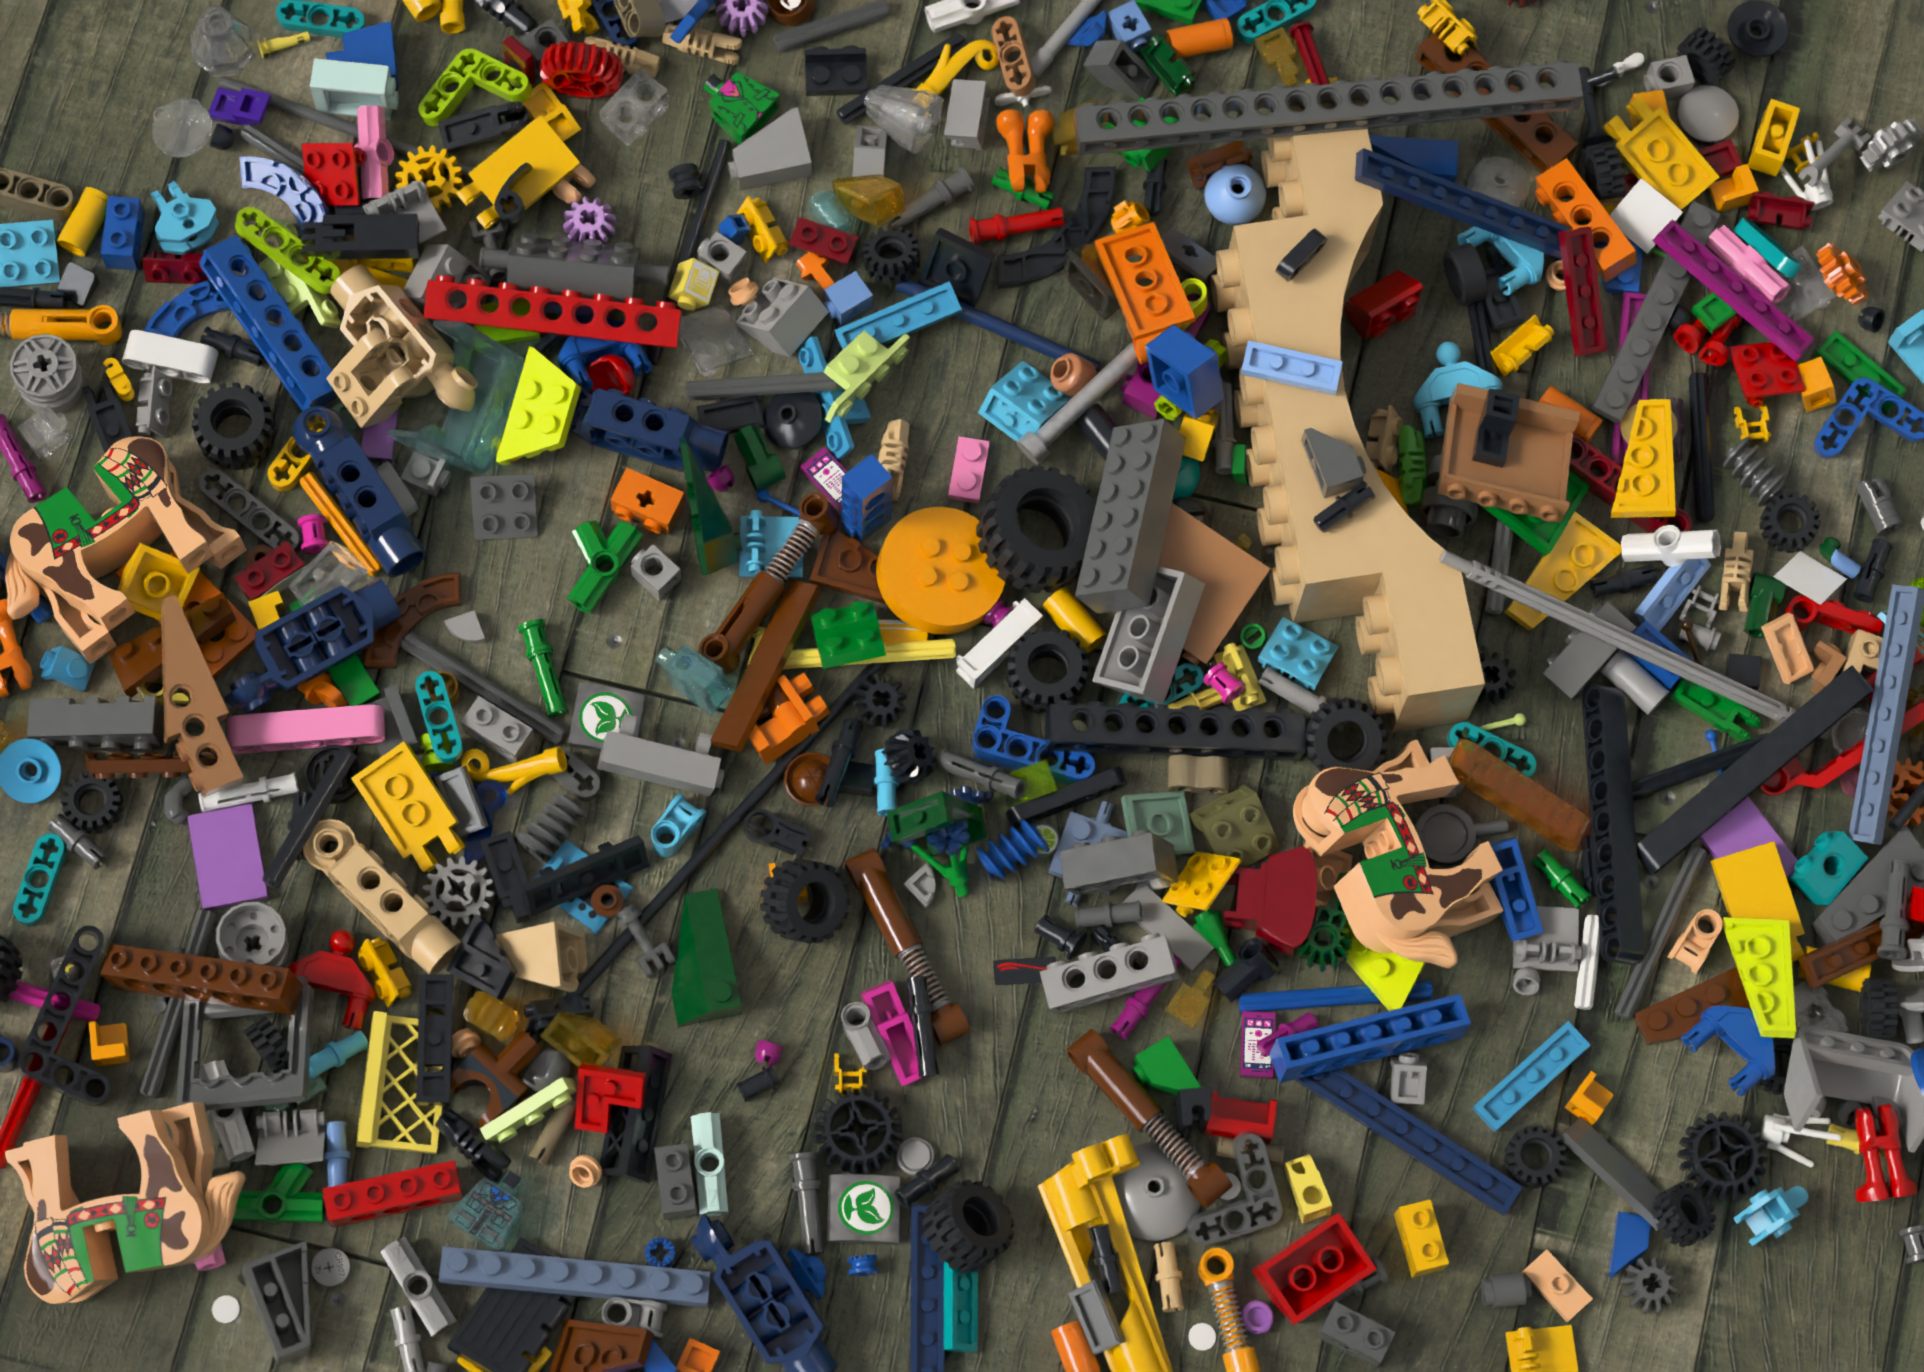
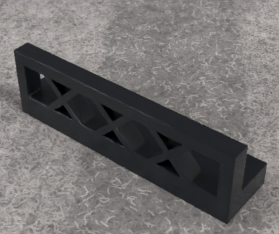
M650 1045L622 1046L618 1069L631 1071L629 1068L632 1055H639L637 1066L632 1071L646 1073L645 1100L641 1109L612 1104L610 1129L605 1134L599 1165L601 1166L603 1177H624L638 1183H649L672 1054ZM625 1119V1130L619 1136L617 1133L619 1124ZM619 1151L618 1168H611L613 1156Z

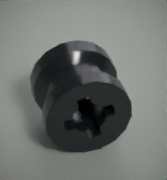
M685 163L669 170V180L674 183L672 189L674 198L681 200L690 199L703 192L702 182L697 178L699 170L696 164Z

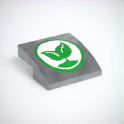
M579 682L568 739L569 746L601 751L607 731L619 733L624 714L637 717L633 737L639 738L646 696L614 687Z
M862 1174L829 1175L827 1242L850 1244L868 1242L892 1245L899 1243L900 1203L895 1196V1190L900 1188V1177Z

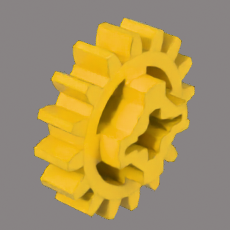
M431 145L429 152H425L422 146H419L418 155L415 156L409 151L407 153L409 161L399 162L403 172H395L396 179L401 181L396 185V188L400 189L408 185L410 177L413 178V181H423L427 189V196L436 212L440 213V205L445 204L450 208L452 206L450 198H459L456 194L458 192L456 187H464L463 180L458 178L463 175L461 167H455L458 163L455 156L448 158L446 149L441 150L438 154L434 145ZM445 167L448 169L450 174L449 182L446 181V178L442 177L445 173ZM433 176L435 177V180H434V181L428 180V181L426 182V184H425V182H424V179H425V178L431 179Z

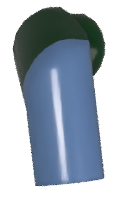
M1834 537L1825 538L1824 543L1820 544L1819 548L1821 556L1851 579L1859 573L1861 566L1839 551L1841 544L1838 539Z

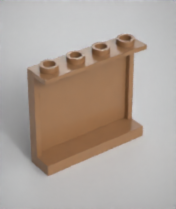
M1457 383L1449 400L1437 494L1445 495L1455 500L1462 499L1479 503L1484 507H1496L1509 510L1514 514H1526L1541 518L1544 521L1560 523L1570 506V502H1566L1573 432L1579 423L1580 412L1520 398L1517 422L1509 435L1507 458L1503 468L1472 461L1475 434L1488 390Z
M1172 503L1158 566L1185 572L1205 584L1182 649L1183 654L1181 657L1195 666H1198L1199 663L1205 666L1270 568Z

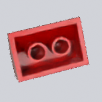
M1337 1213L1316 1225L1251 1271L1269 1299L1293 1325H1296L1375 1271L1376 1267L1341 1214Z

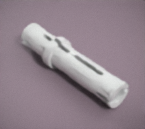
M295 772L270 779L264 776L259 777V781L231 786L205 798L201 792L198 794L202 813L260 800L266 803L271 802V798L299 792V785Z

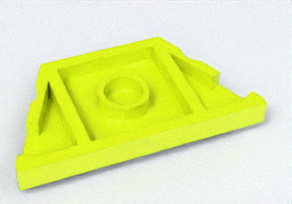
M529 347L497 454L496 462L500 465H509L510 460L523 456L531 458L540 455L543 451L563 448L577 405L581 387L534 347Z
M1348 922V939L1352 941V949L1347 951L1348 959L1346 962L1388 1011L1402 1008L1426 963L1412 961L1396 953H1380L1367 948L1356 938Z

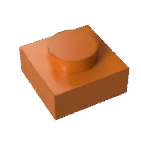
M689 1338L676 1369L679 1372H712L721 1352Z

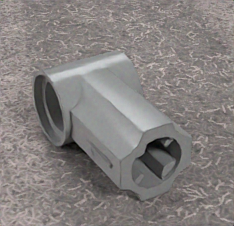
M853 1002L846 1005L841 1014L845 1035L851 1041L865 1071H874L883 1067L891 1059V1056L871 1018L869 1008L861 1002ZM854 1020H864L860 1025H851V1022Z

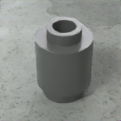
M1522 1272L1489 1275L1488 1279H1481V1295L1484 1306L1492 1305L1494 1309L1526 1305V1298H1531L1529 1278H1524Z

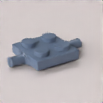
M1101 801L1096 818H1088L1072 811L1070 812L1049 868V874L1063 878L1060 851L1071 849V845L1074 843L1088 842L1092 845L1101 843V839L1108 836H1119L1120 839L1128 837L1126 831L1115 828L1108 823L1114 808L1113 804L1109 803L1106 814H1104L1107 802ZM1104 891L1101 893L1109 895L1110 891ZM1068 892L1065 903L1070 905L1073 893ZM1081 894L1075 895L1072 906H1078Z

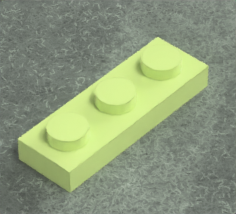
M561 1077L480 1128L485 1140L499 1141L500 1143L506 1142L517 1135L516 1130L524 1124L530 1126L545 1117L543 1113L552 1107L557 1109L568 1104L572 1100L571 1095L577 1092V1085L574 1079Z

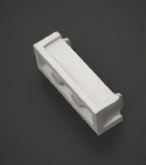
M1025 598L1020 604L1015 601L1013 603L1014 610L964 657L960 654L956 657L957 665L959 666L956 672L973 689L1010 656V652L1014 650V644L1018 639L1022 641L1025 633L1030 631L1033 634L1036 628L1042 625L1043 615Z

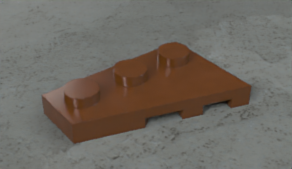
M565 1319L549 1372H621L643 1367L647 1360L654 1333L648 1329Z

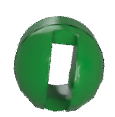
M1251 623L1242 629L1240 639L1245 647L1257 650L1265 645L1267 633L1262 626ZM1261 632L1262 636L1251 644L1248 642V640Z

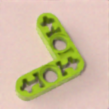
M469 48L457 54L422 99L418 111L428 126L435 127L439 126V121L448 119L474 85L509 102H525L530 98L533 88L524 73L476 49ZM493 71L501 72L496 80H486L489 73ZM508 81L510 82L511 85H513V86H515V87H520L521 85H522V87H521L520 89H519V88H515V89L512 90L511 86L508 84ZM450 83H459L458 89L454 92H445L446 86Z

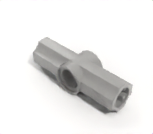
M406 1237L393 1241L380 1251L432 1338L442 1335L458 1323ZM425 1280L428 1283L427 1289L423 1294L414 1295L410 1292V1287L414 1281Z

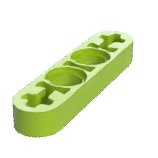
M245 207L238 212L235 229L242 238L314 290L323 294L330 293L332 285L341 276L339 268L334 263L324 260L323 256H307L309 263L303 266L295 264L292 256L298 253L301 254V247L305 246L302 244V240L259 209ZM251 219L256 221L255 226L252 224L248 227L244 225L245 221L249 222ZM259 231H263L261 237L258 236ZM277 235L283 239L284 244L280 247H272L267 243L266 239L269 236ZM314 264H317L316 270L313 269ZM331 275V280L327 279L324 282L320 280L321 276Z

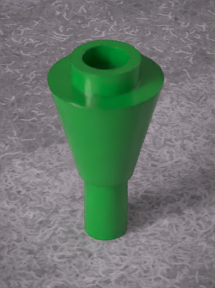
M1210 908L1194 917L1197 924L1192 927L1214 947V950H1217L1226 967H1229L1237 958L1228 945L1229 941L1220 910L1214 913Z

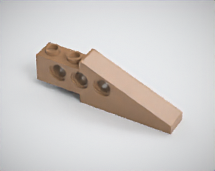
M176 595L163 599L161 605L164 742L166 744L178 739L179 743L175 744L179 757L182 762L188 761L192 773H189L190 781L195 791L201 790L205 798L239 784L243 779V775L219 724L220 721L226 719L229 712ZM177 693L185 694L189 698L190 703L184 707L174 704L172 696ZM188 723H197L201 726L203 733L200 736H191L187 733L185 726ZM203 752L213 754L216 763L212 766L203 765L199 760V754Z

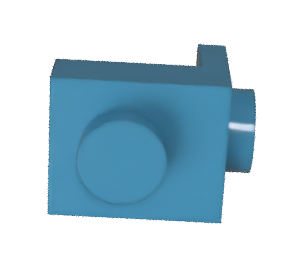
M64 646L55 647L50 651L48 650L41 660L40 668L43 670L40 678L44 680L53 679L82 692L85 691L96 661L90 665L83 655Z

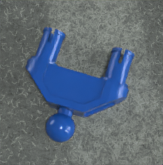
M576 315L577 320L582 324H587L593 319V316ZM608 318V323L611 327L618 328L624 324V322ZM569 336L558 356L560 369L568 373L569 377L579 386L582 384L585 392L593 387V381L590 379L585 366H589L602 356L609 354L627 356L636 376H642L640 367H642L644 374L649 373L653 368L644 350L645 345Z
M1711 1006L1702 1012L1701 1021L1681 1036V1040L1686 1047L1690 1044L1692 1045L1689 1050L1693 1053L1698 1051L1711 1037L1719 1036L1748 1063L1733 1078L1728 1080L1733 1091L1739 1088L1736 1093L1739 1096H1744L1761 1079H1770L1775 1074L1773 1038L1760 1036L1753 1012L1748 1008Z

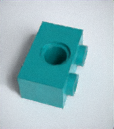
M1826 831L1816 838L1814 848L1809 854L1801 857L1795 863V870L1788 879L1813 905H1830L1866 862L1868 857L1844 831ZM1825 860L1828 862L1827 872L1824 869Z

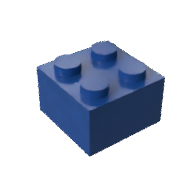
M1173 324L1145 345L1154 390L1187 414L1198 419L1224 399L1223 380L1218 367V355L1211 347L1204 346L1198 342L1191 333L1184 332Z

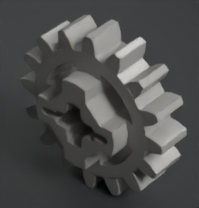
M1908 118L1902 124L1896 121L1874 134L1873 140L1868 143V149L1862 152L1863 156L1860 157V160L1870 172L1873 170L1878 171L1882 166L1889 169L1894 164L1902 162L1910 156V152L1916 147V141L1922 138L1924 130L1915 118L1911 120Z
M461 856L459 863L454 864L450 857L447 858L448 866L443 868L439 863L435 865L438 872L436 875L432 873L427 874L431 885H423V891L430 896L424 898V902L428 906L434 905L429 912L432 916L440 914L439 920L443 924L451 920L453 928L457 929L459 921H464L465 926L468 928L471 923L470 919L475 914L481 916V910L490 912L491 908L486 900H494V892L488 891L494 884L492 879L484 880L488 875L486 868L477 871L478 862L476 860H473L470 865H466L465 857ZM455 873H465L466 875H465V876H456V875H453V874H455ZM442 882L444 884V892L437 899V891ZM451 884L460 891L464 890L466 901L463 897L457 894L454 895ZM480 886V896L478 901L475 903L473 895L474 892H476L478 890V887ZM452 909H462V910H464V911H463V912H452L451 910H452Z

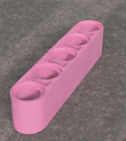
M380 705L244 714L226 718L227 741L234 754L322 748L328 745L374 744L385 741L384 707Z

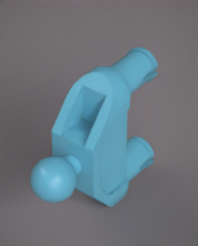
M1475 226L1457 236L1459 245L1471 243L1476 247L1484 241L1490 242L1514 268L1513 271L1501 276L1497 280L1500 291L1508 287L1503 292L1504 295H1511L1525 284L1534 285L1541 280L1544 263L1543 252Z
M1453 342L1440 344L1436 351V357L1445 366L1434 369L1413 400L1414 409L1421 415L1424 437L1428 439L1434 438L1432 425H1434L1437 437L1445 433L1438 408L1449 404L1457 383L1486 390L1491 388L1502 391L1503 389L1502 381L1495 375L1466 361L1457 363L1461 356V350Z

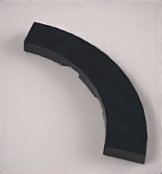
M1116 166L1085 167L1084 188L1078 207L1071 219L1052 236V239L1039 247L1023 252L997 256L998 289L1013 288L1043 280L1073 263L1086 251L1101 231L1108 217L1114 196Z

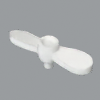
M1634 53L1623 62L1615 63L1613 66H1616L1619 78L1626 71L1640 67L1644 62V55L1642 53ZM1608 82L1599 84V85H1597V86H1603V85L1607 84Z
M1050 86L1035 88L1029 95L1024 97L1015 96L1013 93H1003L996 96L994 101L996 106H1005L1018 101L1023 104L1024 108H1028L1030 98L1046 95L1052 92Z

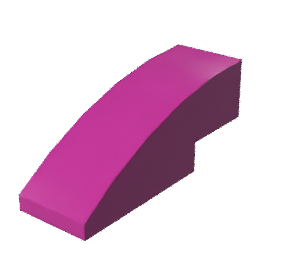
M887 980L860 992L862 1001L869 1008L871 1018L891 1056L889 1062L900 1085L905 1086L921 1079L922 1077L918 1075L913 1026L903 1008L894 983Z

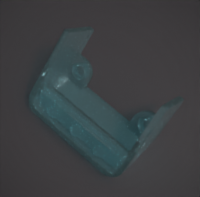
M434 320L433 327L455 339L452 350L455 352L453 366L466 369L477 380L478 386L474 389L476 395L474 407L469 412L450 407L442 429L435 425H425L418 432L389 429L387 435L429 458L438 461L440 458L447 460L449 465L470 472L483 473L491 467L501 444L525 359L465 322Z

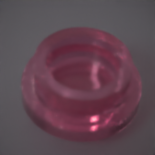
M1860 768L1849 769L1840 775V785L1843 792L1855 798Z

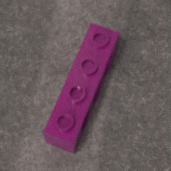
M1192 294L1186 296L1188 301L1192 302L1200 299ZM1208 302L1206 310L1184 330V332L1191 333L1196 340L1209 318L1211 303ZM1138 361L1135 364L1137 368L1133 376L1127 374L1120 391L1124 393L1122 404L1156 420L1159 412H1157L1154 402L1161 395L1154 390L1153 383L1143 379L1145 375H1151L1149 362L1141 365Z

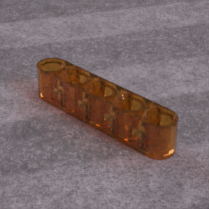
M1466 739L1458 740L1448 762L1459 783L1556 846L1567 851H1576L1590 824V820L1585 814L1476 743Z

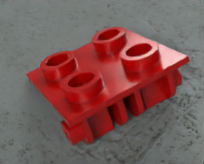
M302 143L305 178L316 188L326 206L360 205L356 167L366 161V152L359 147H354V143Z
M1773 342L1729 347L1744 397L1751 407H1761L1765 396L1806 391L1797 363Z

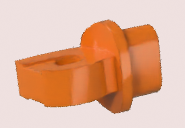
M808 252L796 262V265L802 272L800 276L804 281L814 278L823 291L834 284L833 280L824 270L829 264L828 258Z
M322 673L298 687V690L305 694L306 700L312 704L322 702L330 708L346 707L349 705L342 696V693L332 685V679L326 673Z

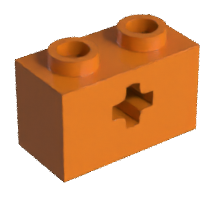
M626 467L610 502L611 509L618 518L627 522L635 520L642 523L646 530L654 534L662 532L670 535L685 504V495L683 491ZM648 501H652V505L647 504L645 508L641 507V504H646Z

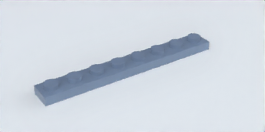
M1892 584L1848 837L1854 841L1877 845L1882 844L1924 605L1923 588Z
M442 1246L438 1283L607 1299L620 1297L638 1301L648 1300L671 1305L707 1308L710 1272Z

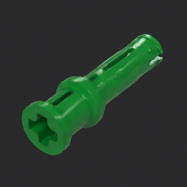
M534 619L522 623L517 629L518 633L523 635L527 648L525 652L526 659L533 663L548 717H556L568 712V708L566 707L551 656L554 649L547 641L544 631L546 626L545 620Z

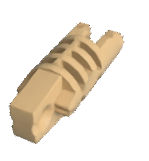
M668 24L663 32L662 43L678 48L677 50L682 52H690L696 56L708 57V59L731 65H737L739 62L738 54L729 50L741 48L742 39L717 32L712 33V31L693 26V29L686 38L677 44L670 38L677 25Z
M586 37V44L592 45L595 43L597 47H605L607 51L614 52L621 59L623 71H627L629 75L656 77L660 57L636 47L632 50L628 45L622 46L620 43L614 45L612 41Z
M902 419L893 420L888 423L886 433H884L878 458V461L893 477L892 501L895 502L896 500L898 501L904 476L903 469H905L909 449L910 424Z
M1734 532L1732 549L1726 548L1719 602L1720 610H1728L1730 591L1740 592L1738 600L1739 611H1748L1754 550H1747V532Z

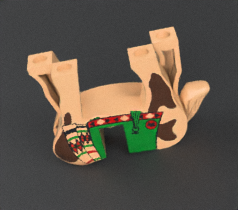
M134 436L121 439L114 443L93 467L109 498L116 505V507L106 510L97 521H94L70 490L65 487L24 513L16 521L11 531L10 546L12 551L8 557L5 569L8 615L13 620L20 619L38 607L40 594L46 597L51 602L54 617L61 629L90 665L117 646L109 631L135 613L122 592L110 589L95 579L124 565L130 560L140 543L149 546L164 533L187 574L206 560L222 569L247 551L241 537L234 529L216 524L205 511L181 497L177 471L169 461L168 454L163 445L152 438Z
M1418 740L1409 742L1396 755L1395 759L1383 763L1374 771L1332 767L1321 771L1312 779L1310 785L1304 787L1297 795L1293 806V818L1297 830L1318 857L1362 842L1368 859L1359 862L1334 885V889L1354 935L1364 946L1376 952L1396 953L1412 961L1432 963L1444 968H1451L1457 964L1458 956L1450 937L1490 923L1504 911L1490 884V881L1503 869L1488 841L1475 848L1466 857L1464 862L1457 867L1450 869L1429 868L1419 836L1401 804L1447 796L1459 782L1446 756L1438 757L1429 763Z
M191 1102L164 1110H147L118 1118L119 1128L131 1140L140 1158L142 1180L139 1194L109 1196L80 1204L71 1187L67 1135L44 1137L25 1142L23 1147L5 1151L7 1162L16 1169L22 1179L26 1198L35 1213L34 1226L24 1269L29 1287L39 1298L52 1304L82 1302L90 1299L116 1281L118 1275L109 1231L117 1230L125 1273L151 1271L195 1263L208 1258L215 1252L231 1226L237 1200L246 1177L244 1173L234 1171L212 1178L215 1151L204 1103ZM166 1123L168 1124V1126L170 1127V1129H171V1131H172L173 1140L171 1139V1137H170V1135H169V1132H168Z

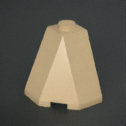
M550 922L496 935L517 969L514 978L567 992L576 991L579 985L576 978L579 973L585 972L588 965L584 932L557 922Z

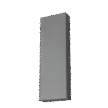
M1148 886L1137 887L1122 903L1140 900L1143 921L1135 922L1148 934L1159 933L1160 936L1165 935L1171 943L1172 951L1175 954L1174 958L1178 956L1182 960V965L1192 973L1214 950V947L1172 908L1163 903L1162 899Z

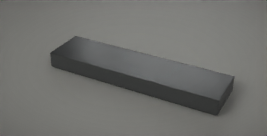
M1580 1116L1563 1133L1561 1141L1655 1230H1658L1656 1224L1660 1221L1653 1217V1213L1657 1211L1653 1209V1203L1657 1202L1655 1198L1661 1191Z

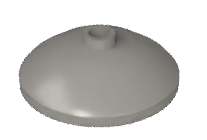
M1155 1142L1134 1145L1133 1147L1140 1165L1113 1176L1130 1235L1133 1238L1151 1242L1173 1238L1187 1228L1189 1220L1198 1213L1201 1204L1187 1188L1186 1182L1188 1180L1185 1178L1186 1176H1183V1171H1179V1167H1175V1163H1171V1158H1167V1154H1163V1150L1159 1149V1145H1155ZM1151 1182L1159 1184L1160 1191L1157 1193L1150 1192L1148 1184Z

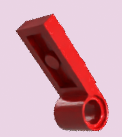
M1805 595L1793 598L1783 615L1786 613L1793 614L1800 632L1806 630L1811 622L1814 621L1852 635L1859 629L1878 636L1883 625V621L1876 618L1871 612L1864 610L1857 612L1846 608L1843 603L1835 600L1824 601L1820 605ZM1793 609L1804 611L1807 618H1798L1794 614Z

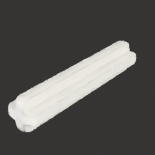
M1587 915L1584 921L1582 953L1579 962L1574 1004L1576 1008L1590 1010L1594 1002L1600 952L1598 915Z

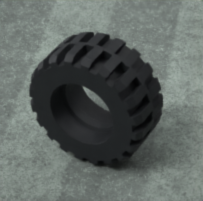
M1037 465L1032 466L1029 471L1023 467L1015 470L1012 475L1008 474L1003 478L984 502L985 504L978 515L979 523L976 526V535L978 538H982L978 546L982 554L986 553L988 556L985 562L991 569L995 567L999 571L997 576L1003 581L1006 578L1013 582L1012 586L1020 590L1025 586L1029 587L1028 591L1032 593H1040L1043 588L1045 592L1050 593L1057 591L1060 587L1063 588L1071 585L1076 578H1079L1097 501L1095 497H1089L1087 493L1090 490L1084 484L1080 486L1074 481L1076 477L1069 473L1066 476L1060 474V469L1054 467L1044 470L1043 466ZM1032 509L1048 515L1058 525L1062 533L1063 548L1049 550L1031 543L1018 526L1016 511Z

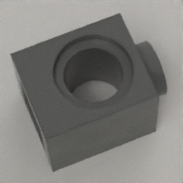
M552 19L521 37L522 45L532 53L534 67L539 74L541 71L539 69L540 62L545 51V47L541 45L545 42L559 44L561 41L566 43L571 41L566 29L563 26L557 27Z

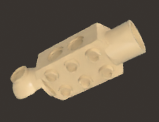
M364 265L352 267L344 272L334 282L330 290L331 295L345 310L340 330L353 346L371 330L380 328L390 344L375 361L378 367L377 371L383 380L397 368L407 366L417 381L403 398L425 396L435 389L438 398L452 409H459L465 412L472 411L476 397L474 389L478 386L477 380L466 369L459 366L453 367L455 352L428 320L423 318V314L399 286L380 285Z
M334 819L319 821L303 847L304 856L309 864L322 870L337 889L406 957L414 960L427 974H438L448 966L461 941L436 916H432L428 911L430 909L421 897L417 894L413 897L409 895V891L405 888L407 886L406 883L395 872H392L390 875L387 873L382 859L373 850L367 851L362 843L359 844L355 839V834L348 825ZM329 841L339 843L338 848L332 853L322 851L324 844ZM378 885L375 889L369 890L372 886ZM395 908H401L397 912H391Z

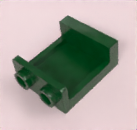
M943 791L887 812L892 842L900 845L923 837L926 839L928 852L932 857L945 854L946 851L943 853L937 852L934 846L929 845L927 836L934 834L933 832L953 825V818L956 820V825L960 821H966L968 824L966 833L970 834V840L966 844H960V848L987 837L982 807Z

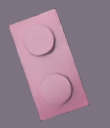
M958 437L948 499L979 504L990 441Z

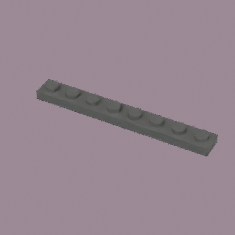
M1692 200L1680 226L1705 246L1720 214ZM1667 253L1591 408V411L1614 423L1619 424L1622 421L1691 276L1688 270Z

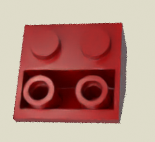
M1397 270L1347 299L1343 312L1363 341L1372 336L1376 339L1384 335L1392 324L1397 321L1404 323L1415 315L1423 286L1417 280Z

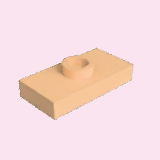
M1786 613L1761 626L1783 683L1790 684L1815 671L1793 614Z
M1547 1249L1522 1271L1525 1278H1529L1530 1283L1566 1322L1571 1320L1593 1299Z

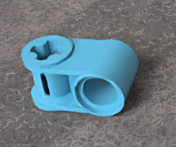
M682 793L676 795L668 805L665 813L651 830V846L653 851L661 857H670L676 854L688 837L701 825L707 811L703 808L699 810L687 802ZM667 833L672 835L674 840L669 844H662L657 838L661 834Z

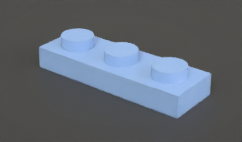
M1248 340L1241 374L1335 395L1343 361Z
M1687 559L1679 566L1669 567L1634 612L1640 623L1642 624L1646 620L1660 632L1711 566L1708 559Z

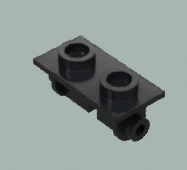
M582 995L559 998L558 1004L560 1009H555L553 998L532 1000L523 1007L525 1018L530 1017L525 1032H536L537 1034L544 1035L559 1029L581 1030L590 1025L595 1008H591L589 997L584 998Z

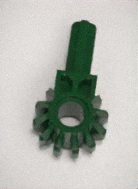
M1348 872L1339 873L1335 885H1336ZM1334 888L1327 907L1319 905L1308 938L1302 946L1297 947L1299 948L1298 956L1300 960L1307 959L1309 969L1318 964L1322 973L1325 971L1326 965H1330L1336 970L1339 964L1338 961L1346 962L1348 959L1347 951L1352 949V941L1348 939V920ZM1320 941H1328L1331 944L1329 946L1323 947L1319 946L1317 943Z

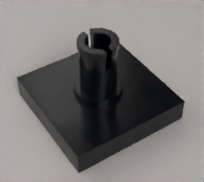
M940 227L935 233L918 282L934 288L950 281L958 301L975 308L979 302L996 254Z

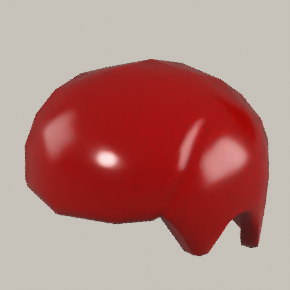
M614 354L605 355L592 362L588 367V374L593 381L592 391L596 389L606 391L608 389H616L626 394V397L633 392L635 387L634 372L632 366L624 357Z

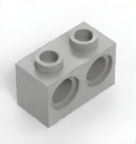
M480 696L477 697L461 720L462 729L466 735L512 763L521 761L535 741L534 732L531 727Z

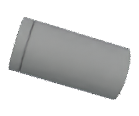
M1624 650L1618 651L1601 670V673L1617 688L1621 689L1647 715L1652 713L1670 693L1668 689Z

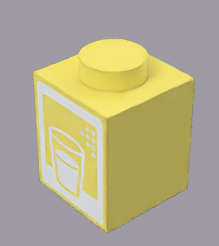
M695 258L679 263L668 297L677 301L679 307L689 311L709 305L719 271Z

